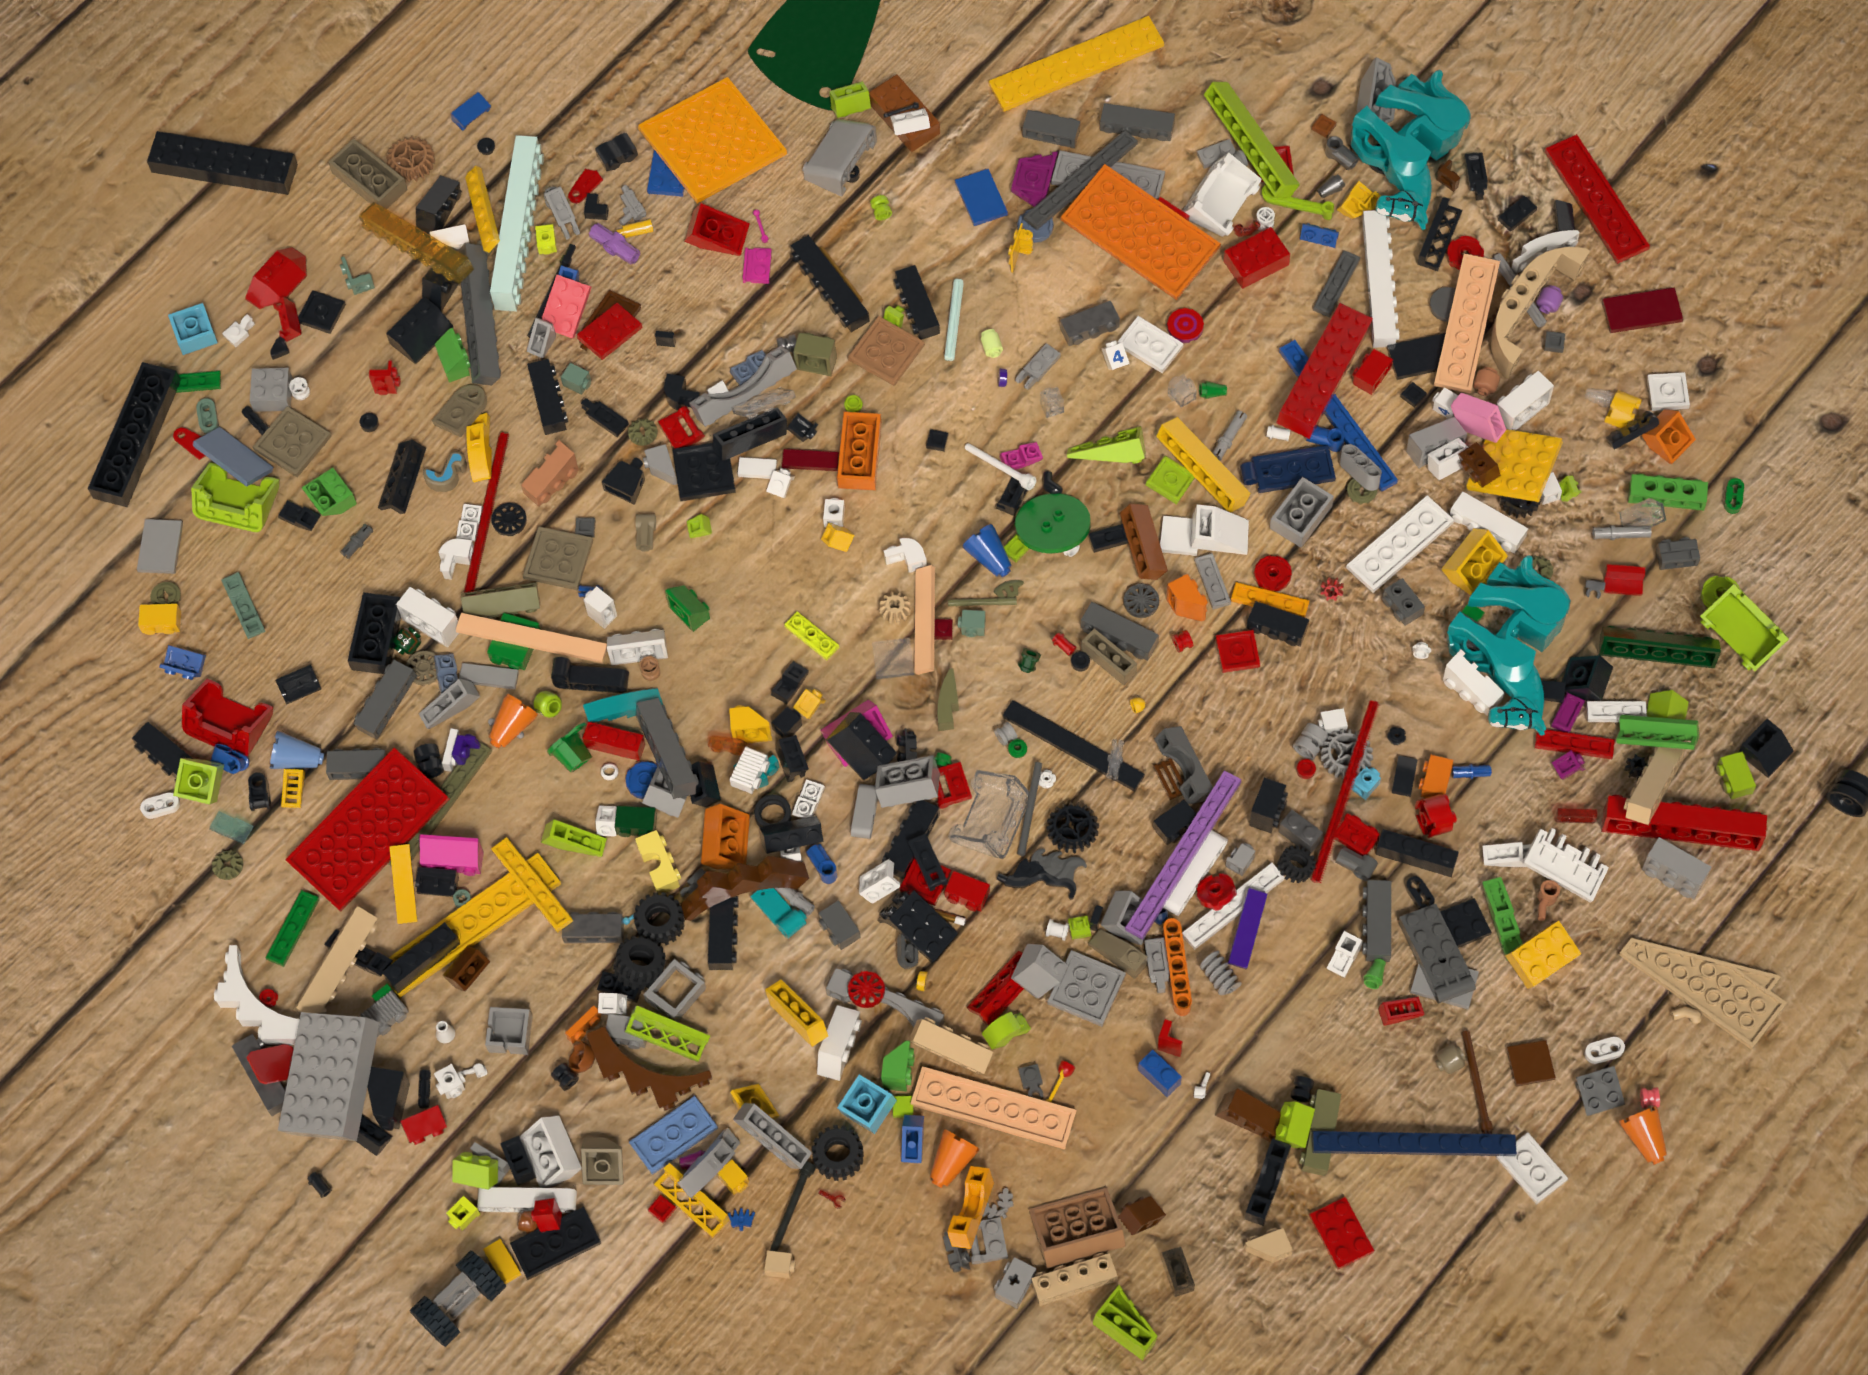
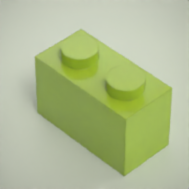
M863 81L829 91L831 107L837 118L846 117L871 108L869 90Z
M1743 751L1720 757L1716 770L1718 775L1723 778V788L1725 793L1729 794L1730 799L1753 794L1756 784Z
M1296 1101L1284 1102L1280 1112L1279 1125L1276 1128L1275 1140L1290 1144L1292 1148H1306L1315 1109Z
M462 1152L453 1159L452 1182L489 1190L498 1183V1160L491 1159L489 1156H477L471 1152Z

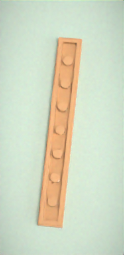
M461 613L456 627L457 633L603 663L607 651L606 643Z

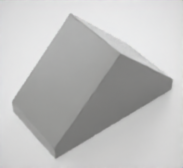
M535 318L527 352L540 358L545 357L556 339L553 324L540 318Z

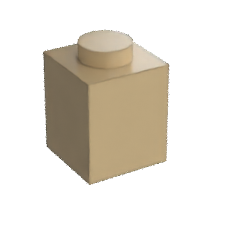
M767 1251L764 1270L766 1276L790 1278L791 1272H795L796 1260H793L792 1253Z

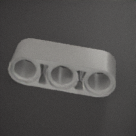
M1344 445L1341 450L1340 466L1365 489L1370 491L1377 490L1380 485L1382 470L1355 445Z
M859 784L851 837L871 839L878 803L874 785Z

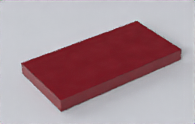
M1675 287L1602 299L1610 333L1683 322V315Z

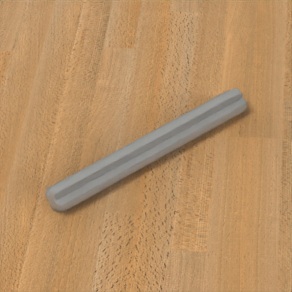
M1496 254L1492 260L1500 261L1498 270L1511 287V283L1516 275L1502 254ZM1533 302L1527 313L1536 326L1540 328L1545 326L1547 321Z

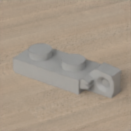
M1164 937L1146 939L1144 943L1146 956H1148L1149 978L1151 983H1156L1157 993H1165V982L1169 981V967Z

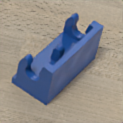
M478 92L451 113V120L464 131L472 121L485 111L488 112L491 105Z

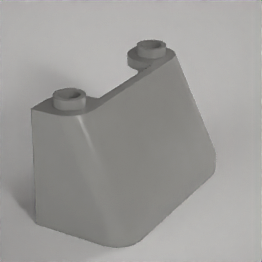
M841 119L833 121L828 133L812 158L803 166L804 180L842 197L846 191V188L843 186L846 181L850 180V173L865 150L868 151L870 148L873 149L877 143L876 127L868 123Z

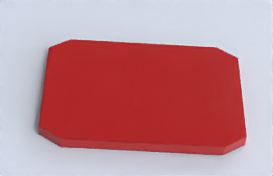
M284 1044L251 1051L246 1058L258 1081L263 1084H270L288 1080L294 1049L292 1046Z

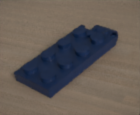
M1328 445L1256 456L1251 459V462L1243 463L1240 466L1244 485L1249 486L1258 483V494L1294 488L1302 477L1313 484L1336 481Z

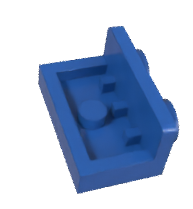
M168 645L164 664H160L159 668L165 669V673L176 675L177 672L182 674V678L193 680L194 677H201L206 655Z

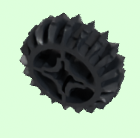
M1070 802L1069 806L1063 803L1062 809L1056 807V813L1051 812V819L1047 820L1049 825L1046 827L1047 832H1049L1048 838L1053 839V845L1058 844L1059 850L1065 847L1066 853L1069 852V849H1073L1075 854L1078 848L1081 852L1084 851V846L1090 848V842L1094 843L1096 841L1094 836L1099 834L1097 830L1099 828L1098 818L1093 816L1094 811H1087V805L1081 808V803L1079 802L1076 806H1073V802ZM1063 818H1066V823L1057 829L1058 823ZM1070 823L1071 826H1074V828L1076 827V832L1074 829L1070 828ZM1089 826L1087 833L1080 838V832Z

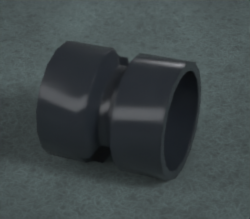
M424 744L414 749L415 760L418 763L417 768L428 779L440 776L444 772L442 761L439 759V749L436 744Z

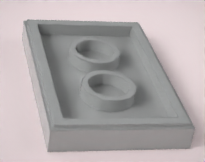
M145 519L137 565L138 572L175 574L183 528L182 521Z
M1418 964L1410 993L1435 1000ZM1469 969L1470 975L1476 984L1479 971ZM1473 991L1443 1003L1468 1010Z

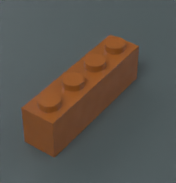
M1129 504L1120 512V516L1139 579L1158 580L1168 569L1149 507L1142 504Z

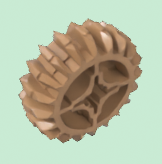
M404 136V141L398 140L397 145L392 144V149H388L387 165L404 179H407L409 183L412 179L417 182L419 177L424 179V174L429 175V170H433V164H435L434 151H432L430 144H427L425 140L421 141L419 137L414 140V137L411 136L407 140Z

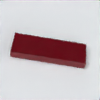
M783 450L782 468L838 471L839 452Z

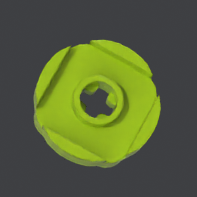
M1713 576L1704 583L1700 596L1704 605L1709 608L1719 598L1717 591L1720 593L1725 592L1733 583L1738 587L1739 585L1730 577Z

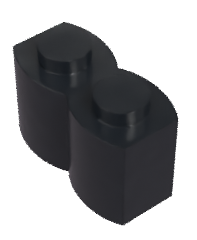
M627 133L620 134L611 141L602 143L595 148L596 155L606 171L616 170L622 163L631 162L638 156L637 149Z

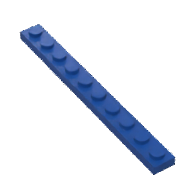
M1296 340L1279 348V353L1299 378L1309 358ZM1334 394L1324 412L1334 428H1339L1344 432L1346 444L1355 445L1382 470L1379 485L1381 492L1397 484L1398 479Z

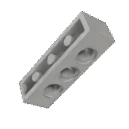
M744 1103L733 1118L738 1125L789 1168L802 1169L812 1154L809 1149L755 1104Z

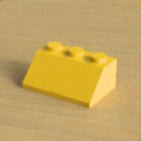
M1473 528L1441 570L1451 583L1472 595L1480 583H1487L1488 577L1499 562L1503 563L1508 555L1489 530Z

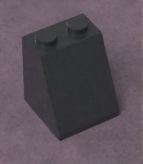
M371 1067L367 1088L373 1115L382 1129L387 1131L400 1129V1121L402 1120L410 1083L403 1071Z

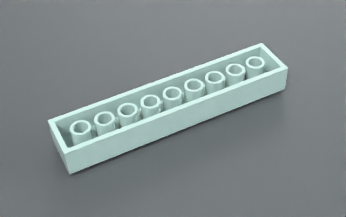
M517 135L515 137L499 234L500 241L497 246L490 289L495 310L517 312V306L521 304L520 289L524 287L522 275L526 273L525 257L528 258L529 247L527 245L528 242H531L530 226L534 225V216L532 214L533 211H536L535 195L539 194V185L537 183L538 180H541L540 164L543 165L544 154H541L542 146L539 144L537 137Z

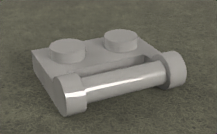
M1001 1218L982 1220L978 1230L982 1229L986 1254L980 1255L976 1234L971 1248V1263L981 1264L1008 1259Z

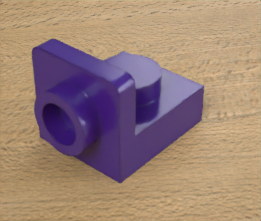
M457 735L451 756L458 765H465L466 759L470 755V748L480 749L481 745L473 735Z

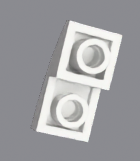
M463 505L456 539L476 540L483 509L482 506Z
M806 780L792 815L800 818L812 817L820 802L825 786Z

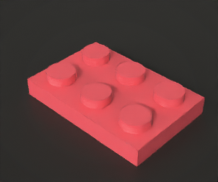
M556 275L542 320L553 324L556 333L574 339L592 287Z

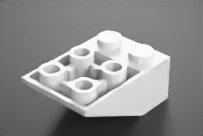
M1197 504L1192 518L1191 548L1247 555L1249 520L1218 507Z

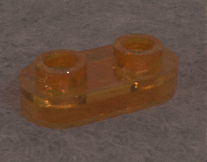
M710 736L708 747L717 753L726 751L733 755H741L745 747H747V743L736 738Z

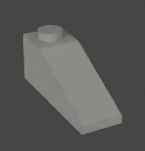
M458 679L423 709L419 716L426 728L431 729L467 709L480 695L471 681Z

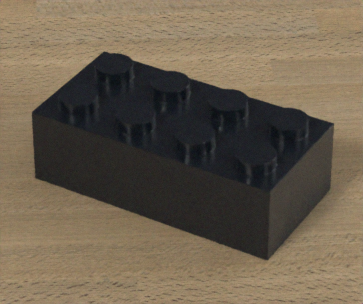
M363 592L348 656L351 670L385 674L386 667L392 662L395 647L393 640L398 633L401 622V615L396 605L400 597Z

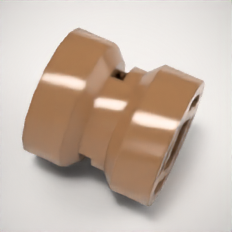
M646 656L640 661L641 674L645 680L654 681L660 676L659 663L655 657Z

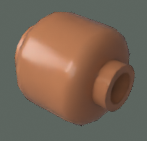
M1484 367V369L1478 370L1473 383L1478 394L1488 396V394L1496 392L1500 376L1495 369Z

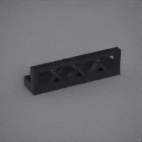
M1442 198L1418 258L1417 265L1439 271L1463 211L1449 206V198ZM1447 211L1457 214L1456 218L1448 221L1446 217ZM1448 226L1450 232L1442 235L1440 228ZM1442 241L1444 247L1436 250L1433 244ZM1434 255L1438 260L1437 264L1427 262V259Z
M414 440L398 444L378 509L386 510L391 508L399 514L406 513L426 451L425 447Z

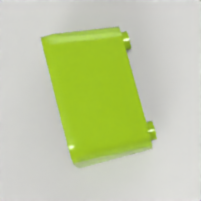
M209 462L191 488L192 511L197 518L251 532H260L265 526L279 490V479L265 477L261 481L260 486L251 484L246 487L240 481L228 479L227 472L223 468Z
M1735 583L1700 615L1702 618L1700 622L1707 629L1711 627L1741 656L1743 659L1741 663L1749 671L1751 669L1756 671L1789 640L1788 636Z

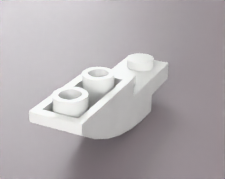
M1578 230L1559 231L1523 245L1521 256L1513 260L1511 269L1515 274H1518L1521 271L1523 272L1527 265L1536 257L1556 248L1575 247L1578 243L1580 232Z

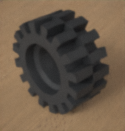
M1292 845L1283 851L1277 865H1279L1278 871L1282 870L1280 872L1281 876L1286 875L1284 879L1288 880L1290 878L1292 883L1295 880L1297 883H1301V881L1305 882L1309 879L1316 864V861H1313L1314 856H1310L1311 852L1309 850L1305 852L1304 847L1299 849L1298 845L1295 848ZM1291 860L1301 864L1302 868L1294 866Z

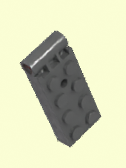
M1436 904L1399 917V925L1438 1004L1476 990L1470 971Z

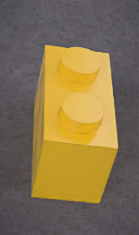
M178 604L140 605L138 626L142 633L153 635L155 633L173 634L174 632H180L181 610Z

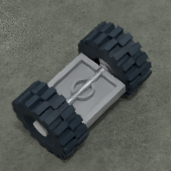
M471 1250L456 1264L461 1273L443 1291L438 1293L433 1302L426 1296H423L409 1310L418 1322L444 1347L460 1333L453 1321L480 1294L493 1301L506 1288V1285L494 1270Z

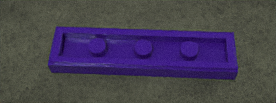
M1251 888L1247 889L1228 964L1245 970L1248 968L1267 893Z

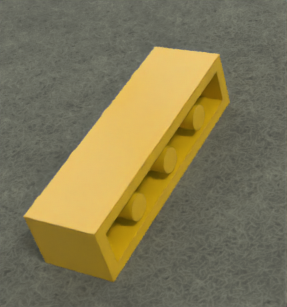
M782 979L765 989L770 1006L812 1047L828 1037L823 1019Z

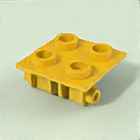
M1021 223L1019 230L1016 229L1014 245H1010L1008 252L1012 273L1019 253L1029 255L1033 252V233L1030 230L1023 229V223Z

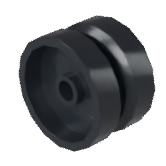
M1841 770L1834 781L1835 784L1831 786L1826 795L1827 800L1833 807L1844 814L1853 817H1863L1868 811V777L1853 770Z

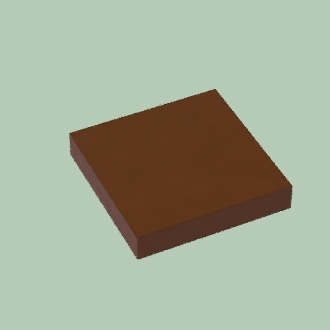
M1547 1040L1506 1048L1515 1087L1556 1079Z

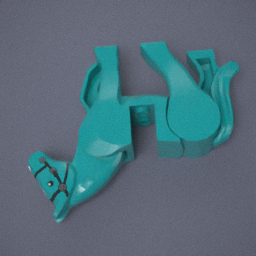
M1441 70L1435 71L1425 83L1411 74L1398 85V88L1389 85L1378 95L1376 106L1404 109L1417 115L1399 132L1396 133L1387 123L1372 112L1367 105L1355 115L1350 134L1351 147L1361 161L1381 168L1388 181L1400 191L1392 196H1380L1375 206L1376 211L1381 215L1393 217L1403 222L1414 221L1421 230H1425L1428 223L1426 211L1430 203L1432 191L1431 177L1427 166L1429 157L1431 156L1437 161L1446 155L1449 150L1455 148L1461 141L1464 130L1468 128L1471 120L1470 111L1464 102L1449 92L1442 84L1443 72ZM1370 133L1381 146H1372L1368 142Z
M1530 555L1525 556L1521 560L1516 570L1510 569L1505 564L1499 562L1488 577L1487 585L1480 583L1469 598L1467 606L1470 607L1498 605L1515 611L1503 624L1496 635L1492 634L1489 630L1475 623L1459 611L1448 627L1447 643L1449 653L1453 657L1462 650L1465 653L1463 657L1470 664L1474 662L1478 666L1476 668L1478 672L1487 673L1490 679L1511 697V700L1502 707H1494L1489 710L1488 722L1491 726L1517 730L1535 729L1540 736H1543L1546 730L1542 720L1544 691L1538 670L1533 664L1536 651L1517 639L1519 638L1540 652H1543L1561 632L1566 615L1570 610L1571 600L1562 587L1542 577L1534 570L1533 557ZM1468 639L1480 650L1471 651L1466 646Z

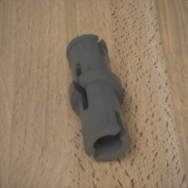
M363 524L361 529L350 537V541L340 553L344 557L346 556L347 559H350L359 547L362 548L363 542L373 533L372 528L369 526L367 528V524Z

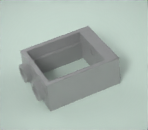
M674 959L643 995L647 1003L667 1018L678 1022L705 991L706 986L705 979L700 974H693L684 962L680 961L679 963ZM677 970L693 982L695 986L676 1008H673L656 993Z

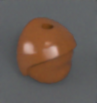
M523 1211L519 1215L517 1222L518 1230L531 1233L537 1229L538 1226L532 1220L531 1211Z

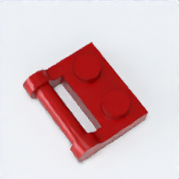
M687 406L681 407L677 412L658 421L660 428L673 449L689 447L705 437L702 430L698 429L690 416ZM682 418H684L693 433L690 437L679 422Z
M961 762L938 768L940 776L944 775L951 795L945 798L939 780L937 805L940 809L972 799Z

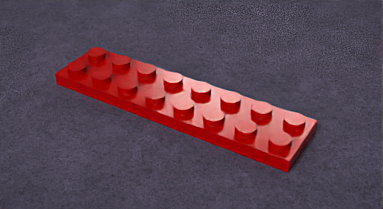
M1577 134L1545 148L1547 157L1617 264L1649 250V243Z

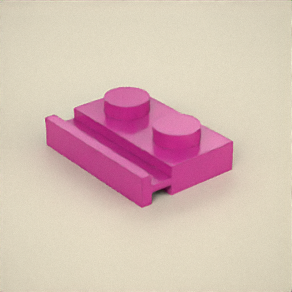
M745 248L743 283H770L771 248Z

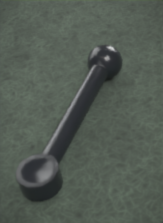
M914 102L913 105L883 113V116L886 118L913 108L918 109L919 103Z

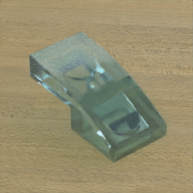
M218 811L209 829L229 839L245 843L254 826Z

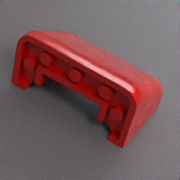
M206 679L182 704V729L187 735L215 747L216 744H223L248 757L272 718L273 707L265 703H258L254 710L223 697L221 685Z

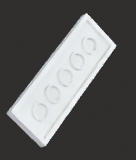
M1427 495L1349 562L1346 568L1374 593L1454 523V519Z

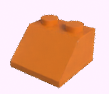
M1664 409L1657 416L1659 425L1644 433L1642 437L1651 450L1669 464H1673L1696 439L1679 411Z

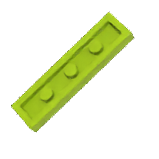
M636 1006L633 1009L625 1032L696 1062H699L703 1049L710 1038V1035L640 1006ZM633 1021L641 1022L644 1030L638 1032L631 1029ZM656 1028L660 1030L663 1037L655 1039L649 1030ZM672 1036L678 1037L681 1045L672 1046L668 1038ZM692 1043L699 1046L697 1055L689 1053L686 1045Z

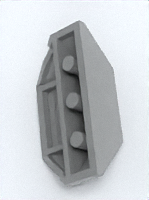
M1377 57L1374 58L1361 80L1357 113L1368 105L1372 112L1385 123L1394 120L1395 108H1383L1375 105L1378 95L1389 85L1397 87L1395 77L1391 71V64Z

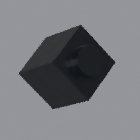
M786 707L771 722L773 731L782 738L793 736L802 727L801 715L795 709L791 710Z

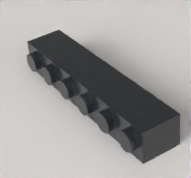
M809 235L790 245L791 259L794 263L797 262L800 265L803 275H807L810 278L813 288H817L820 291L823 301H827L830 304L833 314H837L840 317V322L844 328H848L852 333L870 322L869 312Z

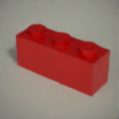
M592 722L587 723L582 738L585 747L588 749L640 761L645 747L644 736L641 734Z

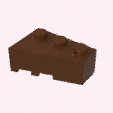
M1237 1088L1224 1094L1215 1116L1271 1142L1272 1138L1275 1139L1276 1128L1279 1125L1281 1113Z

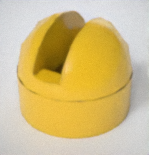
M1142 698L1130 699V705L1135 714L1145 709V701Z

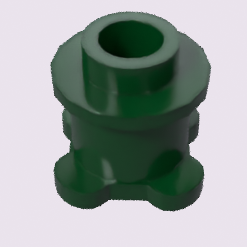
M1024 648L1021 653L1022 659L1018 661V666L1025 673L1034 672L1036 670V662H1039L1041 654Z

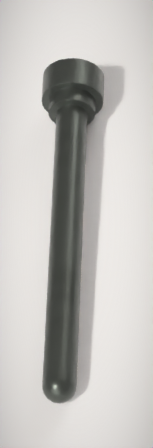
M806 1161L802 1169H799V1179L770 1251L778 1252L807 1178L814 1174L816 1166Z

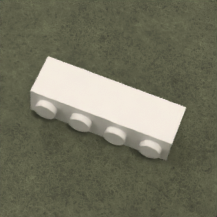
M1465 492L1461 493L1450 511V516L1454 519V522L1465 525L1470 531L1473 528L1489 530L1502 549L1515 554L1526 538L1528 528Z

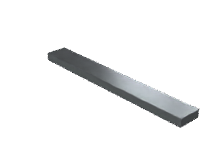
M1124 130L1024 216V220L1034 229L1038 230L1077 197L1104 164L1112 167L1138 144V140Z

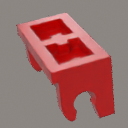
M282 297L279 299L282 305L273 303V307L279 312L282 331H279V335L288 342L302 333L295 303Z

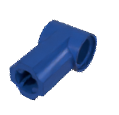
M1317 426L1311 438H1307L1306 441L1323 446L1328 445L1331 451L1338 452L1344 446V432L1339 428L1329 430Z
M815 844L810 847L806 854L819 873L821 881L826 884L834 883L837 879L835 863L830 860L821 844ZM826 870L832 871L830 874L824 873Z

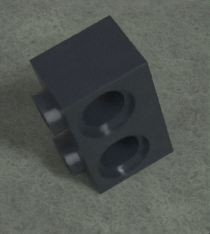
M519 1135L500 1143L517 1185L519 1186L535 1179L536 1175Z

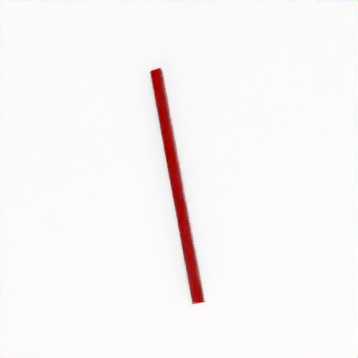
M502 432L498 437L494 462L491 468V479H489L464 593L475 591V584H477L479 565H481L480 561H482L481 557H483L482 553H484L490 517H492L491 513H493L492 509L496 499L497 484H499L498 480H500L499 476H501L500 472H502L501 468H503L507 449L506 445H508L507 441H509L508 437H510L508 433Z
M1370 700L1368 703L1367 712H1365L1366 714L1364 715L1363 723L1350 757L1348 770H1346L1347 772L1345 773L1344 781L1334 806L1333 815H1331L1330 824H1328L1327 833H1325L1324 842H1322L1321 851L1317 858L1316 867L1310 879L1314 883H1322L1320 882L1322 881L1321 876L1325 874L1323 869L1326 870L1324 867L1328 865L1326 860L1329 861L1327 858L1331 856L1329 851H1332L1330 849L1334 847L1332 842L1336 840L1334 839L1336 838L1335 835L1337 836L1335 833L1339 831L1337 830L1340 827L1338 824H1341L1339 823L1342 822L1340 821L1343 818L1341 815H1344L1342 813H1345L1343 810L1344 808L1346 809L1344 806L1348 804L1346 799L1349 800L1347 797L1351 795L1349 790L1353 788L1351 786H1354L1352 781H1354V777H1357L1355 772H1357L1356 770H1358L1357 768L1361 764L1359 761H1361L1360 759L1364 755L1362 752H1364L1363 750L1367 746L1366 741L1369 739L1367 737H1370V730H1372L1370 728H1373L1371 723L1375 721L1373 719H1376L1374 718L1377 715L1375 712H1377L1376 710L1380 706L1378 701Z

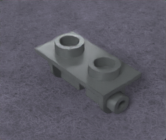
M945 1232L943 1240L946 1251L954 1250V1253L947 1255L950 1269H953L954 1273L961 1271V1267L970 1270V1256L965 1248L952 1247L948 1233Z

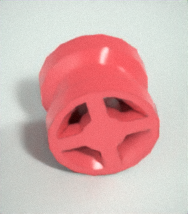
M1654 1087L1651 1090L1646 1088L1640 1089L1642 1108H1648V1106L1660 1107L1658 1087Z

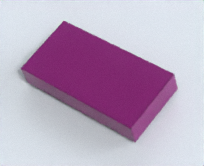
M1567 693L1551 727L1561 732L1570 733L1585 700Z

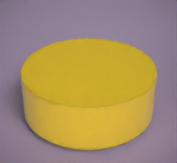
M919 972L916 986L917 991H925L928 972Z

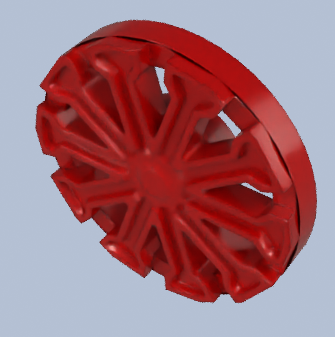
M861 971L851 978L848 984V995L856 1006L871 1008L878 1005L884 998L885 985L882 978L876 973ZM867 976H871L870 980L867 982ZM863 998L866 999V1002L864 1004L861 1003Z

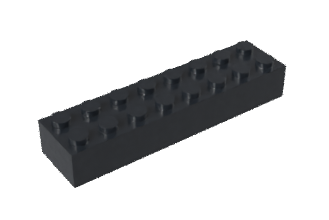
M159 131L156 132L147 159L151 173L289 195L298 166L294 153Z
M144 362L141 363L88 486L93 499L128 507L175 397L177 388L180 385L181 380L176 370Z

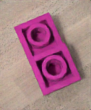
M1037 442L1020 445L1018 450L1003 452L1000 454V459L1002 463L1017 470L1042 460L1043 456Z

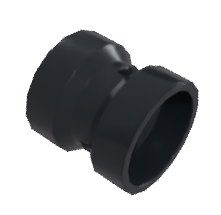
M567 1063L560 1064L551 1073V1077L560 1083L563 1091L572 1088L579 1080V1077L570 1071Z
M1296 1076L1293 1082L1295 1087L1291 1090L1290 1097L1299 1102H1309L1311 1098L1310 1090L1313 1089L1314 1081L1304 1076Z

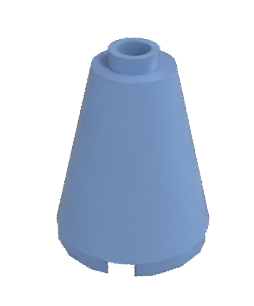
M276 732L270 769L318 768V764L322 765L324 753H321L320 748L283 732Z

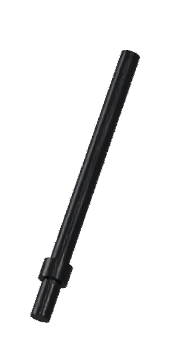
M569 244L565 255H562L556 275L559 274L561 266H570L572 262L571 257L576 249L575 245ZM556 275L535 318L542 319ZM533 322V324H532V326H531V328H530V330H529V332H528V335H527L529 338H530L531 333H532V329H533V326H534V322Z

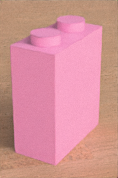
M1460 393L1451 405L1453 414L1467 433L1496 443L1506 431L1498 405L1464 393Z

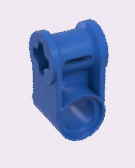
M223 744L215 745L210 760L224 764L223 770L231 774L246 770L250 763L245 754Z

